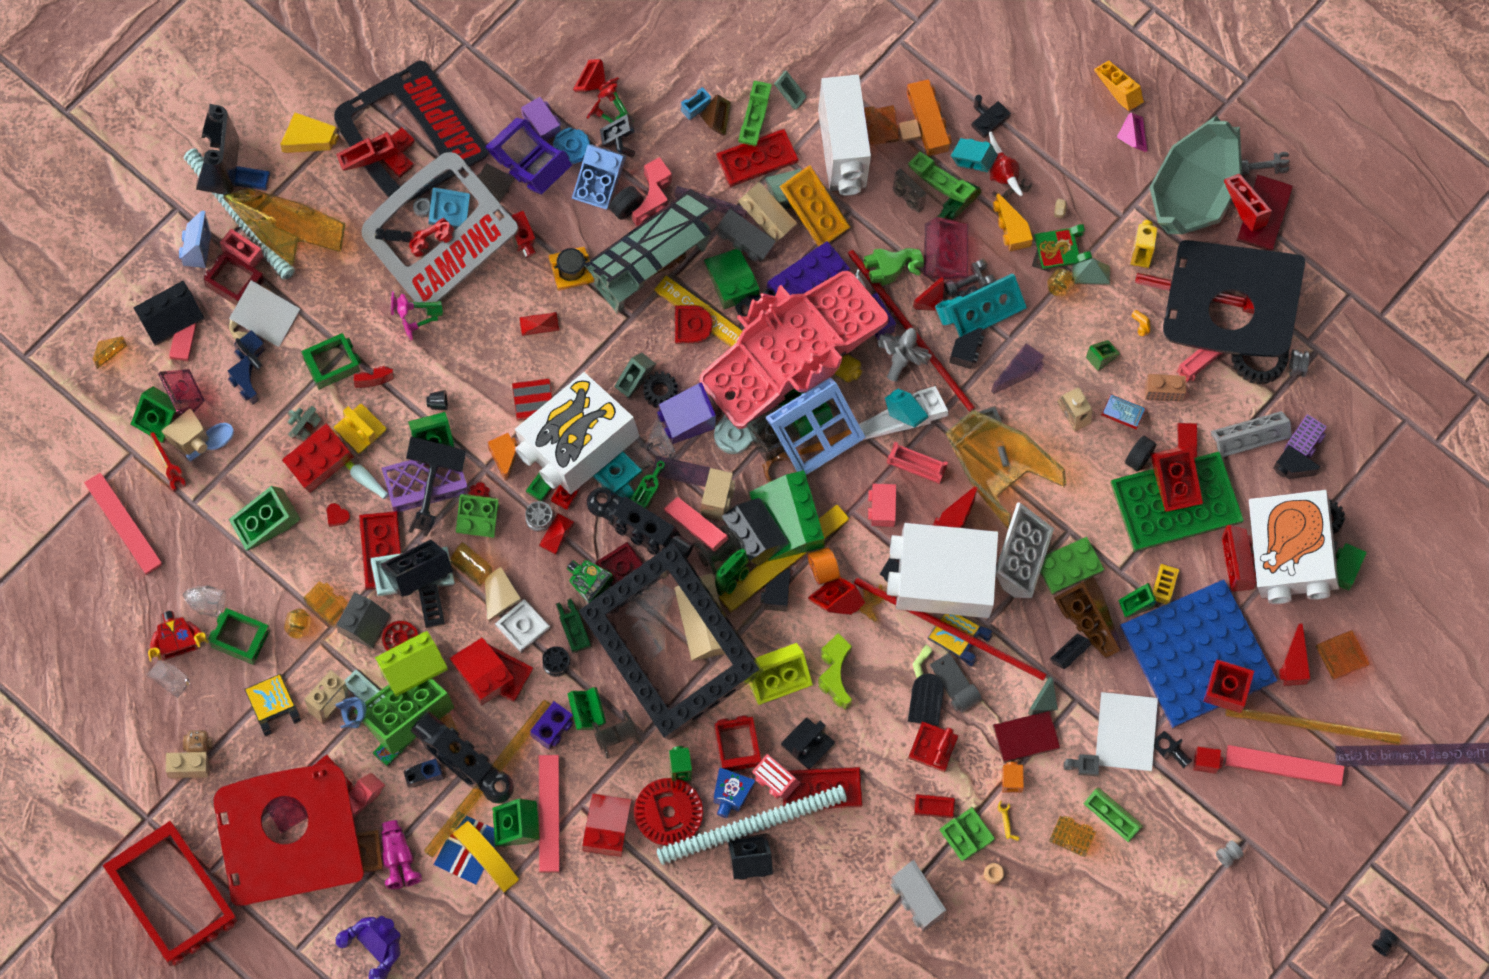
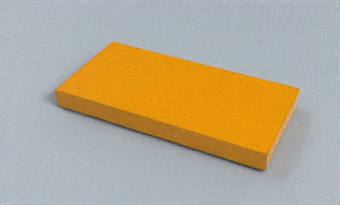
M808 165L779 186L818 247L826 241L830 243L850 228L811 165Z

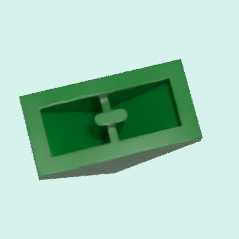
M1109 340L1091 345L1086 358L1099 371L1118 357L1120 352Z
M1147 583L1118 601L1124 616L1130 617L1153 609L1156 598L1150 584Z

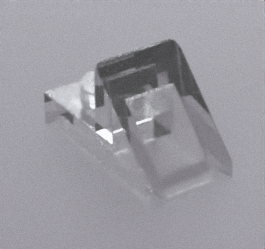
M658 419L655 421L648 439L647 451L659 446L662 456H666L668 461L676 458V451Z

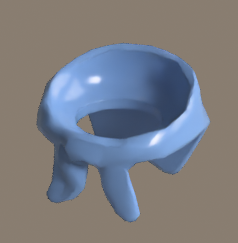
M351 697L336 704V707L341 709L345 725L340 727L358 728L365 718L367 711L364 700ZM352 706L358 711L355 721L349 720V712Z

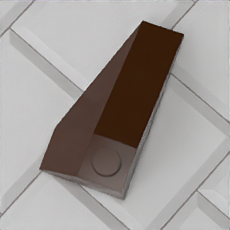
M1094 576L1054 597L1062 614L1077 626L1076 629L1079 632L1082 631L1089 638L1090 643L1105 658L1122 650L1105 598Z

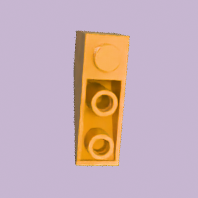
M1108 60L1094 69L1118 103L1128 111L1144 103L1141 86Z
M996 194L993 208L995 213L998 212L999 215L998 225L1004 232V245H1008L1009 252L1031 247L1033 238L1028 222L1000 194Z

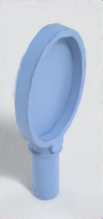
M219 423L208 429L206 434L209 439L205 442L207 450H216L225 446L234 435L233 427L228 423ZM195 450L190 455H186L189 461H192L201 454Z

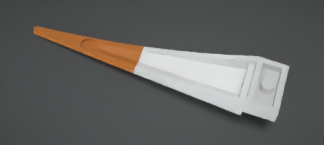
M936 386L912 394L928 415V419L917 427L931 424L930 421L948 416V410ZM888 409L859 424L866 437L865 439L914 428L890 417ZM848 429L828 438L830 446L850 435L851 431ZM821 442L800 449L799 455L823 450L824 448Z

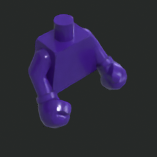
M382 915L377 919L375 917H364L354 926H350L348 929L337 934L335 940L339 948L348 947L356 937L380 962L377 968L369 971V979H387L389 972L392 970L391 967L401 954L399 944L401 935L395 929L394 922L391 919L385 918Z

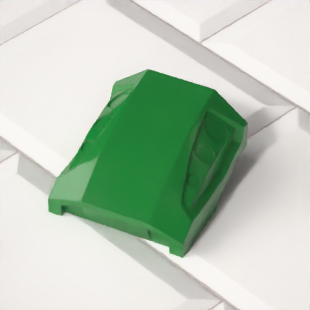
M740 549L731 555L717 570L715 575L717 594L721 596L724 592L731 594L737 586L736 579L743 581L747 577L749 568L746 564L749 561L746 550Z

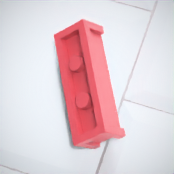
M1199 349L1179 365L1177 373L1180 376H1186V382L1190 381V379L1194 381L1195 375L1222 353Z
M894 442L892 451L887 458V464L940 484L948 464L946 461L943 463L900 446L897 442Z

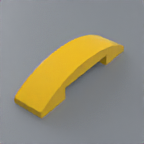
M469 821L452 833L504 893L519 881V878L504 859Z

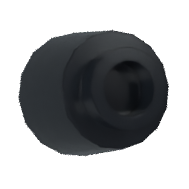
M446 390L433 392L426 396L427 407H431V410L447 411L448 398Z

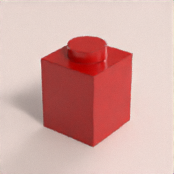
M1198 746L1194 754L1193 770L1216 774L1219 768L1223 766L1224 757L1220 756L1221 750Z

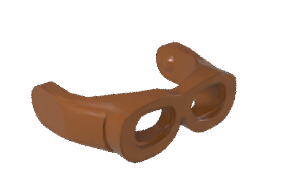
M786 452L779 454L762 465L768 483L772 481L768 470L774 462L788 461L792 463Z

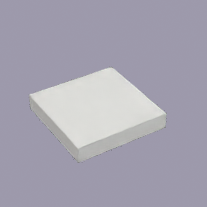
M525 599L495 623V626L520 653L550 629V626Z

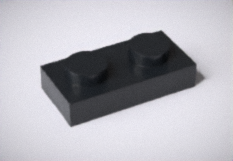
M1077 633L1050 660L1054 665L1065 669L1092 644L1089 639Z

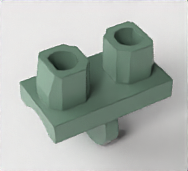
M311 406L302 417L300 416L303 412L301 408H298L296 412L289 410L288 415L291 418L287 423L292 426L295 421L297 422L288 434L291 438L296 437L303 442L307 439L311 432L303 427L304 424L307 422L315 428L322 420L315 413L316 408Z

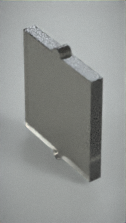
M487 163L481 173L477 174V177L499 203H501L505 194L509 193V188L515 180V177Z

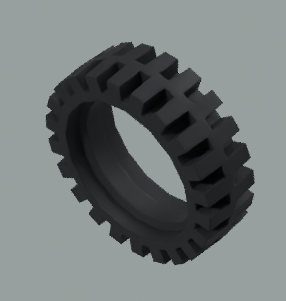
M1287 352L1285 355L1278 357V363L1274 368L1262 372L1248 367L1242 355H1231L1232 363H1234L1233 367L1235 370H1238L1237 374L1239 376L1243 375L1244 380L1250 379V383L1256 381L1257 384H1262V382L1267 384L1270 381H1275L1277 377L1281 376L1289 360V352Z

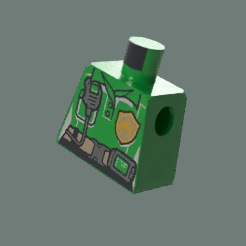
M572 560L567 566V570L573 574L569 582L588 603L604 593L616 578L610 572L588 560H585L581 565Z

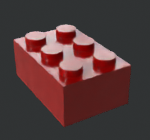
M326 423L285 456L282 461L301 485L311 493L355 456L336 432Z

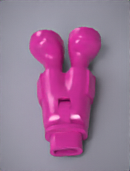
M392 820L382 823L383 861L385 868L390 869V877L385 880L386 888L400 889L403 887L402 878L398 870L399 865L402 866L405 886L410 887L422 881V875L419 872H413L410 864L414 861L410 847L407 845L403 830L398 825V821Z

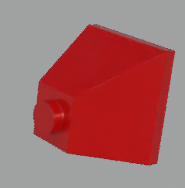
M842 577L825 583L808 597L809 601L829 613L852 615L866 604L857 587Z

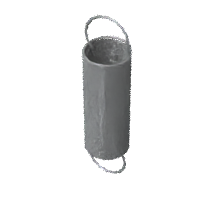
M1005 446L998 447L1004 469V466H1010Z

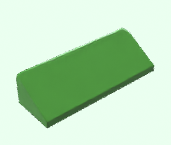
M1099 787L1083 803L1127 842H1130L1143 827L1137 819Z

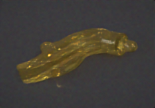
M879 584L878 588L882 590V585ZM863 590L865 594L863 599L866 604L859 610L870 620L872 619L876 622V614L872 611V607L880 604L883 599Z

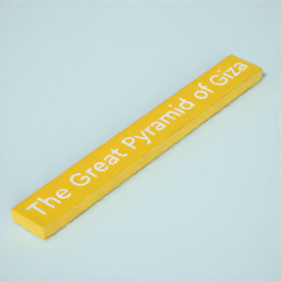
M667 275L655 288L657 294L674 306L698 305L706 309L713 320L711 333L730 347L739 339L742 333L741 329Z

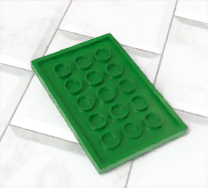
M1219 451L1194 458L1203 504L1165 512L1154 469L1110 481L1134 552L1226 528L1227 525L1234 526L1243 523L1244 520Z

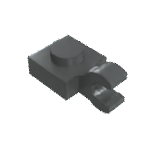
M1079 754L1078 760L1066 759L1064 761V770L1078 769V775L1097 777L1099 775V756Z

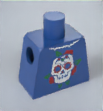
M719 768L713 803L720 805L717 815L728 818L731 809L739 812L754 788L755 780Z

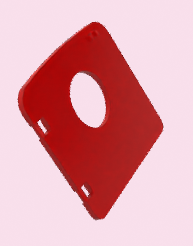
M325 764L273 772L223 786L215 793L213 805L218 823L231 901L234 905L244 906L355 883L363 879L364 869L347 780L344 771L339 766ZM282 796H290L299 800L304 805L308 814V826L305 833L300 839L290 844H280L271 840L265 833L262 825V816L267 805L272 800ZM227 812L229 824L223 825L221 813ZM238 873L240 885L234 886L232 874Z

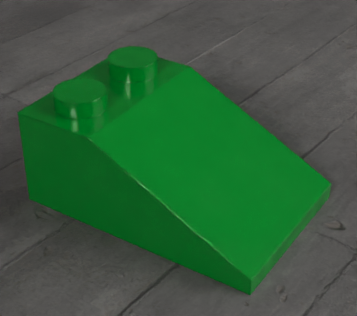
M733 249L704 259L705 266L724 310L736 306L748 295H759L756 279L741 251Z
M794 388L784 395L785 400L778 404L779 409L806 392H798ZM826 402L812 410L819 426L833 419L831 409ZM806 415L789 424L799 438L813 431Z
M270 486L229 518L246 551L287 531L301 520L284 489Z

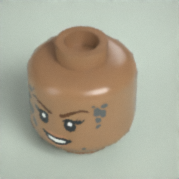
M190 730L183 737L184 751L208 753V749H212V737H209L205 730Z

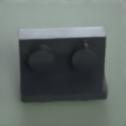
M805 718L781 742V746L810 770L834 746L835 742L824 733L826 725L821 720L815 725L810 719Z

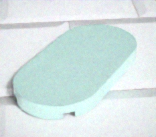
M774 408L744 429L736 428L724 415L715 428L714 439L717 446L729 454H738L745 451L768 422L765 417L772 414Z

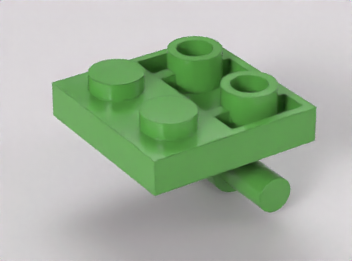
M460 494L456 533L494 538L497 512L500 505L499 499Z

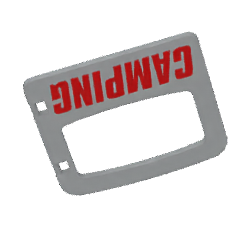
M447 152L433 160L395 191L364 222L361 231L364 241L415 302H437L518 232L519 228L514 219L465 161L456 153ZM463 168L469 174L465 179L459 173ZM452 170L477 199L479 205L453 232V238L449 242H441L419 261L407 267L384 240L375 239L376 228H382L402 206L429 183L446 171ZM498 210L505 216L501 221L495 216Z

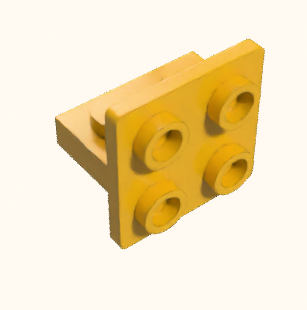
M359 404L353 410L349 406L343 410L344 418L334 426V430L358 454L362 453L386 431V427L363 404Z

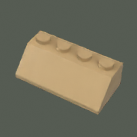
M713 574L699 576L720 606ZM680 586L675 587L691 660L695 661L725 654Z

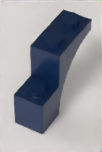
M252 330L240 338L244 347L252 355H255L257 359L265 351L264 343ZM234 343V353L241 361L228 370V381L234 388L236 386L241 391L239 393L245 401L249 400L253 405L259 401L257 393L251 385L253 365L248 360V357L238 350Z

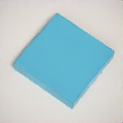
M433 187L428 224L434 225L441 218H445L454 229H457L467 219L470 194Z

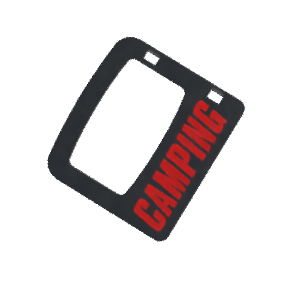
M417 61L401 72L388 77L358 94L353 99L342 103L334 112V121L347 144L351 147L363 141L351 119L352 116L386 96L394 95L423 129L439 156L447 152L456 153L471 167L485 159L489 154V151L485 148L486 144L425 61ZM409 72L411 77L403 81L401 76ZM361 100L363 104L354 108L352 104ZM379 161L363 166L388 198L401 187L387 173ZM452 170L446 171L419 191L408 202L456 176V174Z

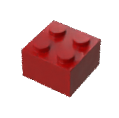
M1216 660L1203 702L1241 713L1245 707L1254 671Z

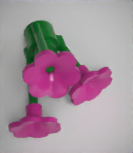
M392 291L391 315H394V310L397 307V312L400 314V318H402V324L410 341L413 340L412 332L429 322L438 321V316H443L441 301L408 302L405 294H401L397 300L394 291ZM425 308L426 315L431 318L409 324L405 320V315L408 314V310Z

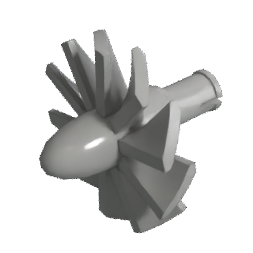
M909 328L902 336L894 337L889 333L880 335L878 346L886 349L888 354H893L891 358L893 363L887 375V378L892 381H898L903 367L907 366L909 360L917 365H921V363L928 365V360L932 356L927 353L928 349L915 346L917 345V334L914 328Z

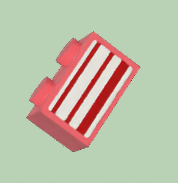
M768 754L752 771L757 776L755 780L763 787L765 785L771 788L769 792L777 799L781 797L786 800L801 783Z

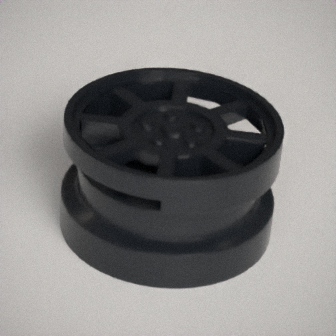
M554 646L544 652L542 657L543 669L548 675L560 677L567 673L570 667V657L564 648Z

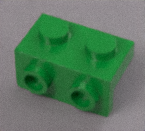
M592 687L587 691H571L567 693L577 730H595L606 724L597 687Z

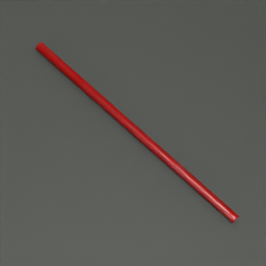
M854 250L847 253L902 326L906 330L914 328L879 283H871L870 271L865 267ZM916 331L917 345L920 348L929 350L927 353L932 355L929 361L967 410L972 412L975 406Z
M858 577L855 579L854 585L896 605L897 597L887 595V592ZM905 610L1042 681L1046 678V673L926 612Z

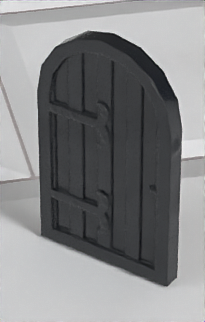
M930 673L920 675L914 681L911 689L908 722L920 724L925 722L930 725L939 726L944 695L942 681L936 675Z

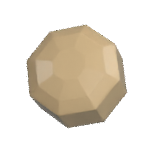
M1058 199L1056 200L1054 216L1063 218L1066 214L1067 203L1066 200Z

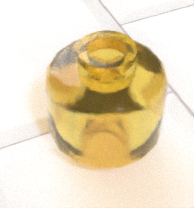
M1065 269L1055 270L1047 280L1049 292L1054 296L1061 297L1065 296L1075 283L1072 273Z
M295 609L288 612L284 624L285 632L295 639L306 636L311 624L310 615L303 609Z

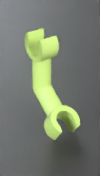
M927 644L913 663L917 678L924 674L921 665L932 652V648Z

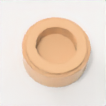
M989 864L984 870V878L990 884H998L1004 877V870L999 864Z

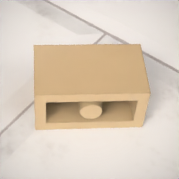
M206 752L166 753V774L168 778L208 777L209 758Z

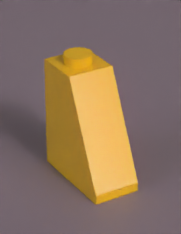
M294 112L280 145L284 153L331 150L333 144L336 145L339 134H337L336 126Z

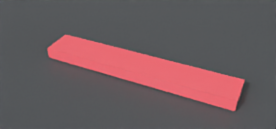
M101 472L84 482L145 575L162 566L161 561Z
M1227 746L1225 766L1340 787L1342 785L1344 766L1237 746Z
M539 755V873L559 872V755Z

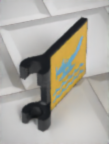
M281 674L244 689L265 737L272 734L268 724L269 721L288 713L294 724L301 721Z

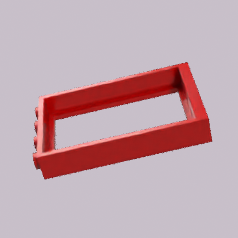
M171 821L102 865L169 966L180 964L186 955L198 952L201 949V945L214 941L218 938L219 933L224 930L229 931L237 922L235 915ZM170 836L224 914L171 951L168 950L117 873L118 870Z

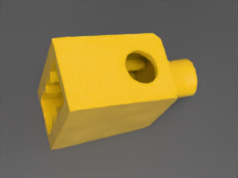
M1144 220L1142 224L1138 225L1130 265L1149 268L1157 234V227L1153 226V222L1150 220Z

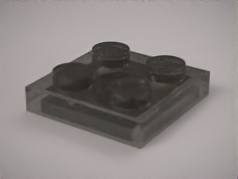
M900 168L895 172L893 191L898 197H902L906 201L910 209H915L919 213L924 209L927 193Z

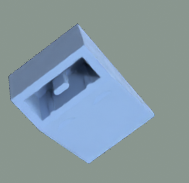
M592 144L588 145L572 199L607 210L620 178L626 155Z

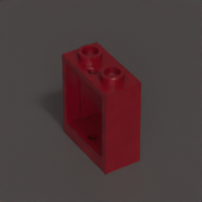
M225 250L222 255L220 254L216 258L212 269L206 271L203 280L205 287L232 304L237 305L249 282L253 281L261 286L264 282L263 273ZM228 261L251 275L237 295L214 281Z

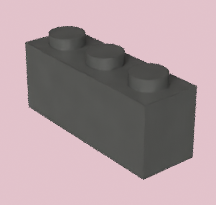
M731 209L725 213L715 228L720 238L723 240L728 239L733 243L734 248L739 251H745L748 253L747 256L755 262H761L776 242Z

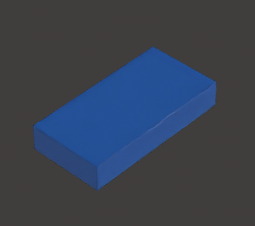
M237 166L235 186L266 191L270 171Z

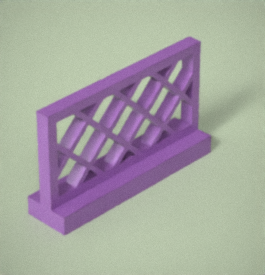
M409 460L382 467L393 511L402 512L422 506L427 481L424 482L417 477L421 470L429 473V469L424 467L425 463L420 465L419 463L421 462ZM414 465L419 468L414 476L405 472L408 466ZM449 469L445 477L436 473V477L441 479L442 482L439 486L433 487L430 504L458 497L460 494H468L463 471L458 472ZM395 470L400 475L394 481L388 478L387 472ZM453 471L460 475L461 480L452 482L448 480V477ZM403 475L412 479L408 487L399 483ZM415 481L424 485L421 491L415 492L410 489ZM396 486L405 490L402 496L394 498L393 491Z

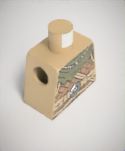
M1079 387L1058 399L1057 403L1074 432L1091 424L1092 408Z

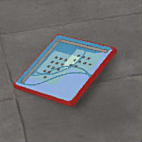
M1110 394L1101 415L1137 430L1146 408Z

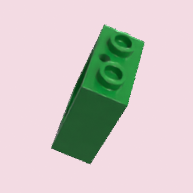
M343 333L301 351L303 360L318 390L360 372V358L357 353L353 354L351 350L353 348L352 342L349 337L345 338ZM342 344L351 363L322 376L313 356Z
M226 608L224 613L221 612L218 616L216 629L210 632L208 638L210 646L213 649L254 665L270 633L269 625ZM229 618L258 629L247 652L218 641Z

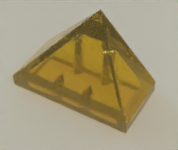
M123 336L98 341L92 359L97 369L127 346Z

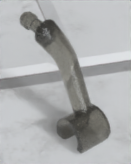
M1023 179L1019 187L1023 192H1029L1032 183L1029 186H1024L1026 179ZM1010 188L1002 194V197L1006 199L1015 191Z

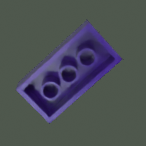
M826 241L767 281V288H771L777 293L778 287L782 285L789 295L804 294L842 271L850 272V268L830 243Z

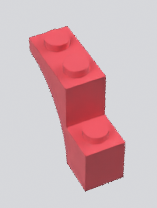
M660 157L644 165V175L649 184V192L642 205L632 212V221L636 226L668 205V199L661 189L670 185L672 174Z
M372 772L359 779L349 794L354 818L371 802L376 800L385 787V784Z

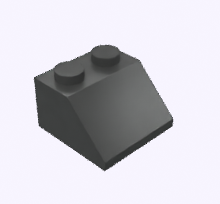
M354 592L336 624L337 631L373 649L390 614L372 600Z

